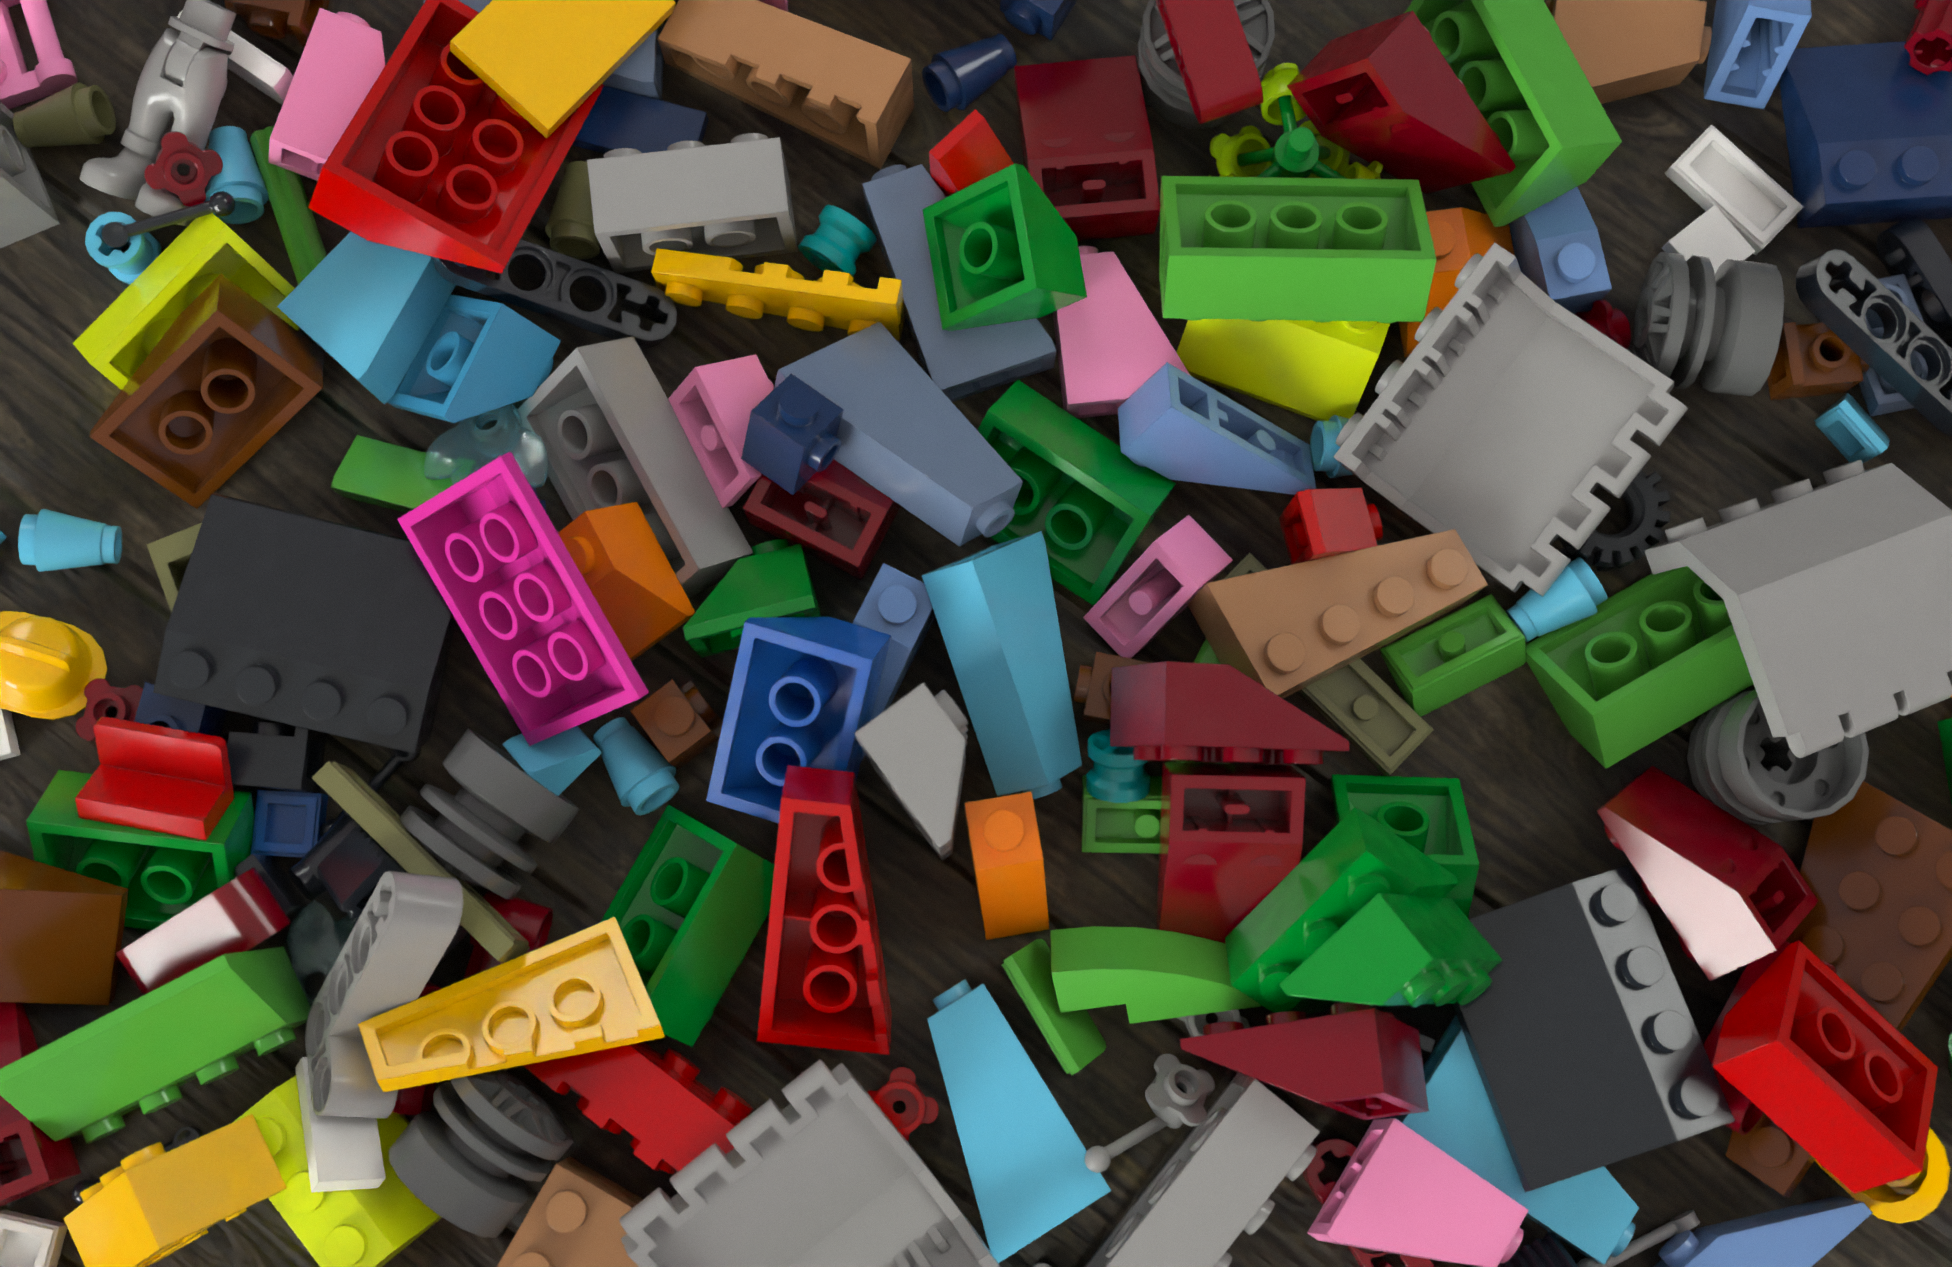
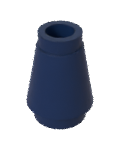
M996 34L991 38H985L934 54L931 58V64L922 69V78L929 96L939 109L944 112H948L953 108L962 111L1003 77L1007 71L1014 68L1017 64L1014 49L1007 38L1002 34Z

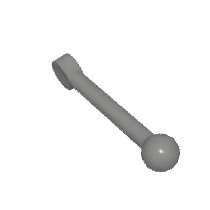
M1155 1117L1106 1147L1097 1145L1089 1148L1086 1151L1084 1162L1090 1171L1096 1173L1103 1172L1109 1167L1110 1160L1166 1126L1176 1129L1181 1127L1182 1124H1170L1159 1117Z
M1694 1210L1686 1211L1673 1217L1669 1223L1629 1242L1620 1255L1617 1257L1609 1256L1605 1265L1590 1258H1584L1577 1263V1266L1613 1267L1675 1234L1693 1229L1700 1224V1221Z

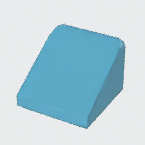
M1848 393L1814 420L1816 422L1815 425L1849 462L1861 459L1862 463H1865L1881 454L1889 446V437Z
M578 726L529 746L523 734L516 735L502 744L532 779L557 796L602 753Z

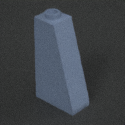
M922 164L908 169L905 165L889 166L875 173L871 178L872 181L862 184L865 206L890 277L902 280L905 319L923 369L951 402L1054 368L1056 349L1053 340L1037 318L955 331L942 330L922 209L946 198V196Z
M877 322L778 369L774 389L792 373L844 409L837 437L841 439L842 444L834 460L959 547L981 534L985 537L997 534L1012 520L1015 513L1013 506L1023 481L881 322Z

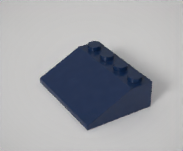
M1906 41L1796 48L1779 79L1794 199L1803 206L1796 214L1798 228L1901 222L1909 217H1915L1920 220L1952 218V71H1936L1927 75L1909 65V52L1904 47Z

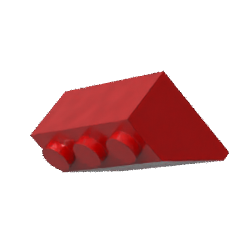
M1800 940L1788 945L1724 1016L1712 1067L1854 1194L1922 1172L1938 1067Z

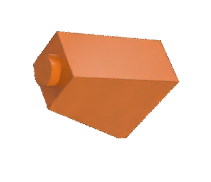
M1032 792L964 803V814L986 940L1049 930L1044 862Z

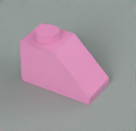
M756 354L697 366L668 398L722 508L733 506L762 475V473L741 459L751 411L774 390V384L767 377Z
M1188 515L1156 539L1083 618L1119 656L1132 659L1188 606L1187 604L1206 583L1212 582L1233 559Z

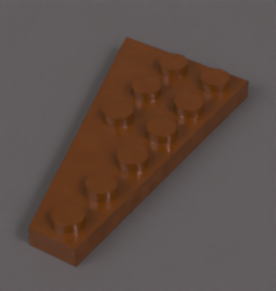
M1863 781L1851 801L1833 814L1814 818L1800 874L1819 902L1785 941L1792 944L1800 940L1818 958L1834 965L1837 970L1836 974L1901 1033L1952 957V830ZM1765 1113L1756 1126L1746 1135H1741L1732 1130L1726 1157L1788 1198H1790L1815 1160L1812 1155L1783 1129L1773 1123Z

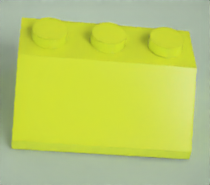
M212 213L195 218L73 344L89 364L122 390L177 317L220 274L224 275L294 329L298 330L299 327L277 307L295 288L230 227Z
M1247 319L1188 320L1176 353L1189 374L1193 377L1317 421H1329L1333 415L1350 419L1356 411L1374 369L1390 323H1380L1377 321H1331L1322 323L1312 320H1266L1256 322Z
M296 1076L273 1089L235 1120L237 1121L253 1114L287 1187L268 1199L320 1267H383L442 1218L411 1192L400 1180L389 1162L390 1147L410 1124L403 1114L392 1112L388 1118H377L386 1177L379 1188L311 1192Z

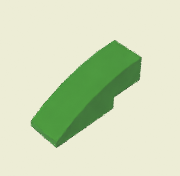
M1092 926L1050 930L1051 974L1060 1013L1126 1004L1129 1023L1133 1024L1261 1006V1004L1231 985L1226 944L1180 932L1139 927Z

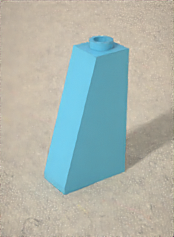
M350 231L277 307L385 405L396 392L456 285L447 281L439 274L435 268L432 256L371 242ZM454 262L460 267H467V265Z
M1042 531L990 546L922 575L997 796L1023 791V793L1032 792L1033 799L1049 795L1062 788L1060 778L1082 766L1046 543Z
M966 979L932 1000L938 1012L928 1017L927 1020L989 1249L996 1261L1000 1263L1109 1193L1111 1189L1101 1173L1092 1172L1087 1168L1084 1162L1087 1150L984 983L971 989Z
M1455 1015L1423 1065L1429 1111L1391 1116L1390 1118H1396L1527 1208L1529 1211L1526 1216L1551 1233H1555L1559 1239L1584 1256L1605 1265L1609 1256L1617 1257L1631 1241L1635 1232V1224L1631 1221L1639 1207L1604 1166L1532 1191H1524L1457 1015Z

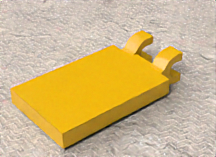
M492 0L450 41V51L545 138H548L673 13L676 2L673 0Z

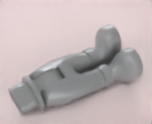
M186 0L180 18L170 16L168 24L175 29L168 28L164 31L151 51L139 77L133 98L129 128L125 130L121 144L125 146L124 149L116 157H98L84 163L80 174L82 182L107 194L136 200L135 207L153 217L188 207L181 203L178 195L164 188L159 190L151 188L145 180L144 171L147 165L156 162L157 155L162 149L161 139L167 133L173 115L174 122L171 131L182 132L186 135L189 142L205 150L221 100L227 88L228 55H231L235 45L227 40L236 13L209 0ZM183 163L177 167V171L181 175H187L190 172V167ZM191 220L178 223L177 225L188 226Z

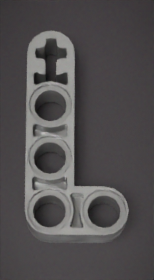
M393 871L385 872L380 878L309 1011L306 1023L305 1047L308 1059L311 1101L316 1115L388 1118L392 1113L398 1090L383 1092L376 1081L358 1024L418 999L460 924L463 892L461 884L456 878Z

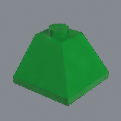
M1014 163L922 209L942 330L955 331L1041 318L1087 298L1077 237L1023 165Z
M787 539L767 541L752 547V556L737 560L683 627L686 641L701 658L739 649L744 623L748 618L821 617L806 555L801 543L789 546Z
M1332 774L1330 786L1337 825L1356 806L1453 873L1457 878L1458 884L1443 898L1452 899L1468 918L1479 861L1459 778Z

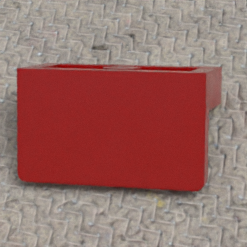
M101 717L93 727L100 765L75 797L79 818L206 841L234 800L226 741L218 736Z

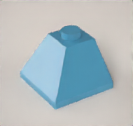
M450 294L396 392L387 403L395 408L455 423L532 397L537 387L548 378L553 367V356L561 341L503 303Z

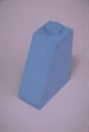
M1716 0L1704 84V99L1764 109L1812 17L1811 0Z

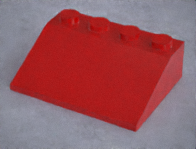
M426 0L324 163L308 208L368 241L502 274L604 85L601 84L548 138H545L450 51V41L479 12L458 0Z

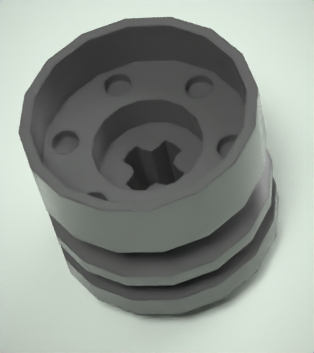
M1149 0L1143 15L1140 39L1136 52L1141 86L1146 103L1164 120L1188 129L1214 128L1235 119L1242 111L1203 124L1198 122L1156 1ZM1233 0L1261 80L1275 38L1274 12L1268 0Z
M1660 252L1653 259L1648 269L1639 296L1634 319L1633 354L1673 380L1675 388L1686 389L1694 383L1699 374L1703 388L1710 392L1753 396L1761 390L1770 375L1778 351L1783 326L1784 290L1782 276L1777 266L1769 263L1727 259L1714 273L1711 261L1707 257L1692 255L1686 261L1684 255Z
M1754 689L1753 691L1736 694L1700 716L1690 734L1687 761L1692 783L1702 797L1747 825L1757 826L1833 814L1853 799L1865 779L1869 747L1864 732L1852 738L1844 736L1842 742L1805 757L1799 758L1795 756L1790 750L1785 736L1773 738L1756 689Z
M468 728L442 762L449 774L461 785L460 789L455 795H452L440 788L425 784L420 790V794L440 812V815L436 819L417 807L409 805L399 820L448 871L472 886L490 890L505 899L512 900L522 886L501 864L507 860L528 873H533L538 865L530 853L519 843L520 839L525 833H528L539 840L555 844L580 809L563 794L557 796L532 779L512 756Z
M503 1069L451 1079V1082H445L440 1085L433 1093L434 1105L439 1113L423 1110L417 1114L389 1149V1162L400 1180L418 1199L439 1216L460 1229L480 1237L496 1238L500 1235L530 1198L528 1186L524 1180L541 1182L553 1169L551 1160L558 1161L574 1142L571 1131L561 1116L531 1087Z

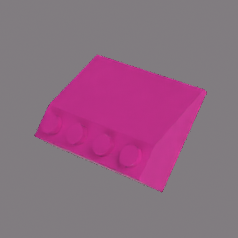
M511 451L498 457L397 519L529 746L638 700L649 693Z

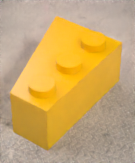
M250 1114L168 1152H165L162 1143L158 1142L120 1161L122 1166L100 1177L101 1182L80 1193L83 1203L64 1217V1221L85 1267H148L208 1233L207 1229L218 1221L225 1219L227 1222L246 1212V1208L276 1195L287 1187L253 1114Z

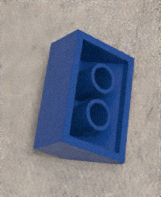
M832 617L748 618L743 627L706 801L779 823L781 797L788 765L855 772V779L857 780L863 750L854 733L871 721L891 635Z

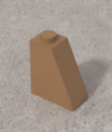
M1546 0L1545 2L1601 104L1679 85L1696 64H1703L1710 48L1712 29L1709 26H1704L1707 2Z

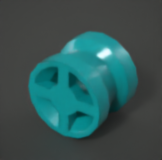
M828 204L824 206L818 215L819 227L814 234L804 236L798 245V249L808 261L823 272L824 270L850 273L854 276L857 272L856 260L861 253L871 251L877 242L876 236L856 217L843 209Z
M1110 729L1096 732L1088 738L1087 751L1088 756L1093 760V768L1087 773V792L1097 799L1113 803H1128L1143 799L1150 793V775L1145 771V763L1148 761L1133 760L1134 747H1111Z

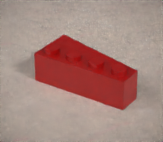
M788 765L781 797L757 1041L890 1055L892 1011L855 772Z
M645 1042L522 1065L555 1092L566 1096L571 1089L581 1096L576 1103L577 1107L600 1128L620 1135L623 1129L627 1130L634 1136L630 1142V1145L635 1149L633 1154L653 1170H659L660 1168L669 1174H674L676 1170L679 1172L714 1143L727 1155L734 1147L728 1140L726 1133L748 1117L754 1110L750 1104L731 1090L722 1086L717 1094H715L697 1081L695 1078L701 1070L677 1051L668 1048L665 1054L661 1055Z

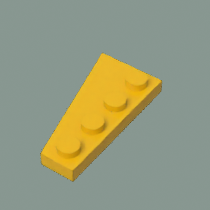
M656 249L651 273L658 288L664 291L665 295L669 296L673 302L687 306H700L702 300L725 304L727 311L741 317L759 319L762 318L764 312L787 317V323L799 329L822 331L824 325L846 329L849 336L877 322H881L891 335L900 341L905 320L902 280L880 277L877 289H871L852 282L853 276L845 272L824 270L822 278L817 279V281L805 280L801 274L792 270L789 265L764 262V264L755 267L754 273L742 272L743 265L730 257Z
M615 917L358 1024L376 1081L383 1092L665 1038L661 1024Z

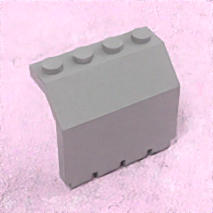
M1494 242L1484 257L1476 253L1464 265L1454 284L1459 290L1445 309L1442 310L1439 307H1435L1422 321L1415 334V340L1419 343L1405 362L1402 363L1396 360L1383 373L1375 387V392L1379 396L1366 414L1363 416L1358 412L1344 425L1336 439V444L1340 448L1333 457L1344 468L1431 533L1455 529L1476 565L1514 593L1524 583L1543 597L1571 561L1552 547V544L1559 537L1579 550L1611 509L1592 494L1596 487L1599 485L1613 496L1620 498L1651 458L1648 452L1632 442L1636 435L1639 433L1653 444L1660 446L1688 408L1669 394L1674 387L1673 380L1556 303L1521 272L1516 256Z
M1860 459L1823 472L1826 484L1812 488L1808 478L1771 491L1774 499L1772 504L1760 508L1757 498H1753L1718 510L1722 522L1706 527L1704 519L1701 517L1665 530L1668 542L1644 550L1652 574L1688 566L1723 598L1773 738L1785 736L1790 750L1799 758L1842 742L1844 736L1852 738L1894 721L1899 715H1909L1952 696V510L1893 463L1865 470Z
M821 1059L782 1089L783 1094L790 1102L787 1107L781 1110L770 1098L726 1133L728 1140L734 1147L727 1155L714 1143L672 1176L670 1181L678 1192L673 1198H670L658 1187L619 1219L620 1224L627 1233L621 1238L627 1255L639 1267H1000L977 1231L918 1153L844 1064L841 1063L830 1071Z

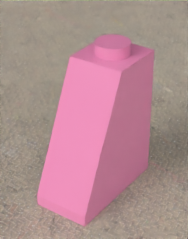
M322 8L319 9L270 136L268 163L318 181L324 163L385 67L381 31L371 28L365 20L347 12L335 14Z
M1079 246L1087 298L1053 312L1063 407L1065 411L1076 418L1118 414V407L1167 362L1188 375L1190 374L1114 251L1098 253V249L1095 247Z
M1396 1118L1376 1119L1372 1121L1307 1233L1316 1240L1467 1266L1498 1267L1499 1263L1507 1262L1517 1251L1524 1234L1520 1225L1529 1210Z

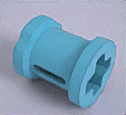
M108 212L100 215L90 224L86 232L85 245L88 253L100 265L109 268V271L117 279L131 284L161 254V244L147 232L130 237L126 244L130 247L123 253L121 249L124 246L111 247L104 242L101 234L102 229L110 222L118 221L127 225L136 221L131 216L122 212Z

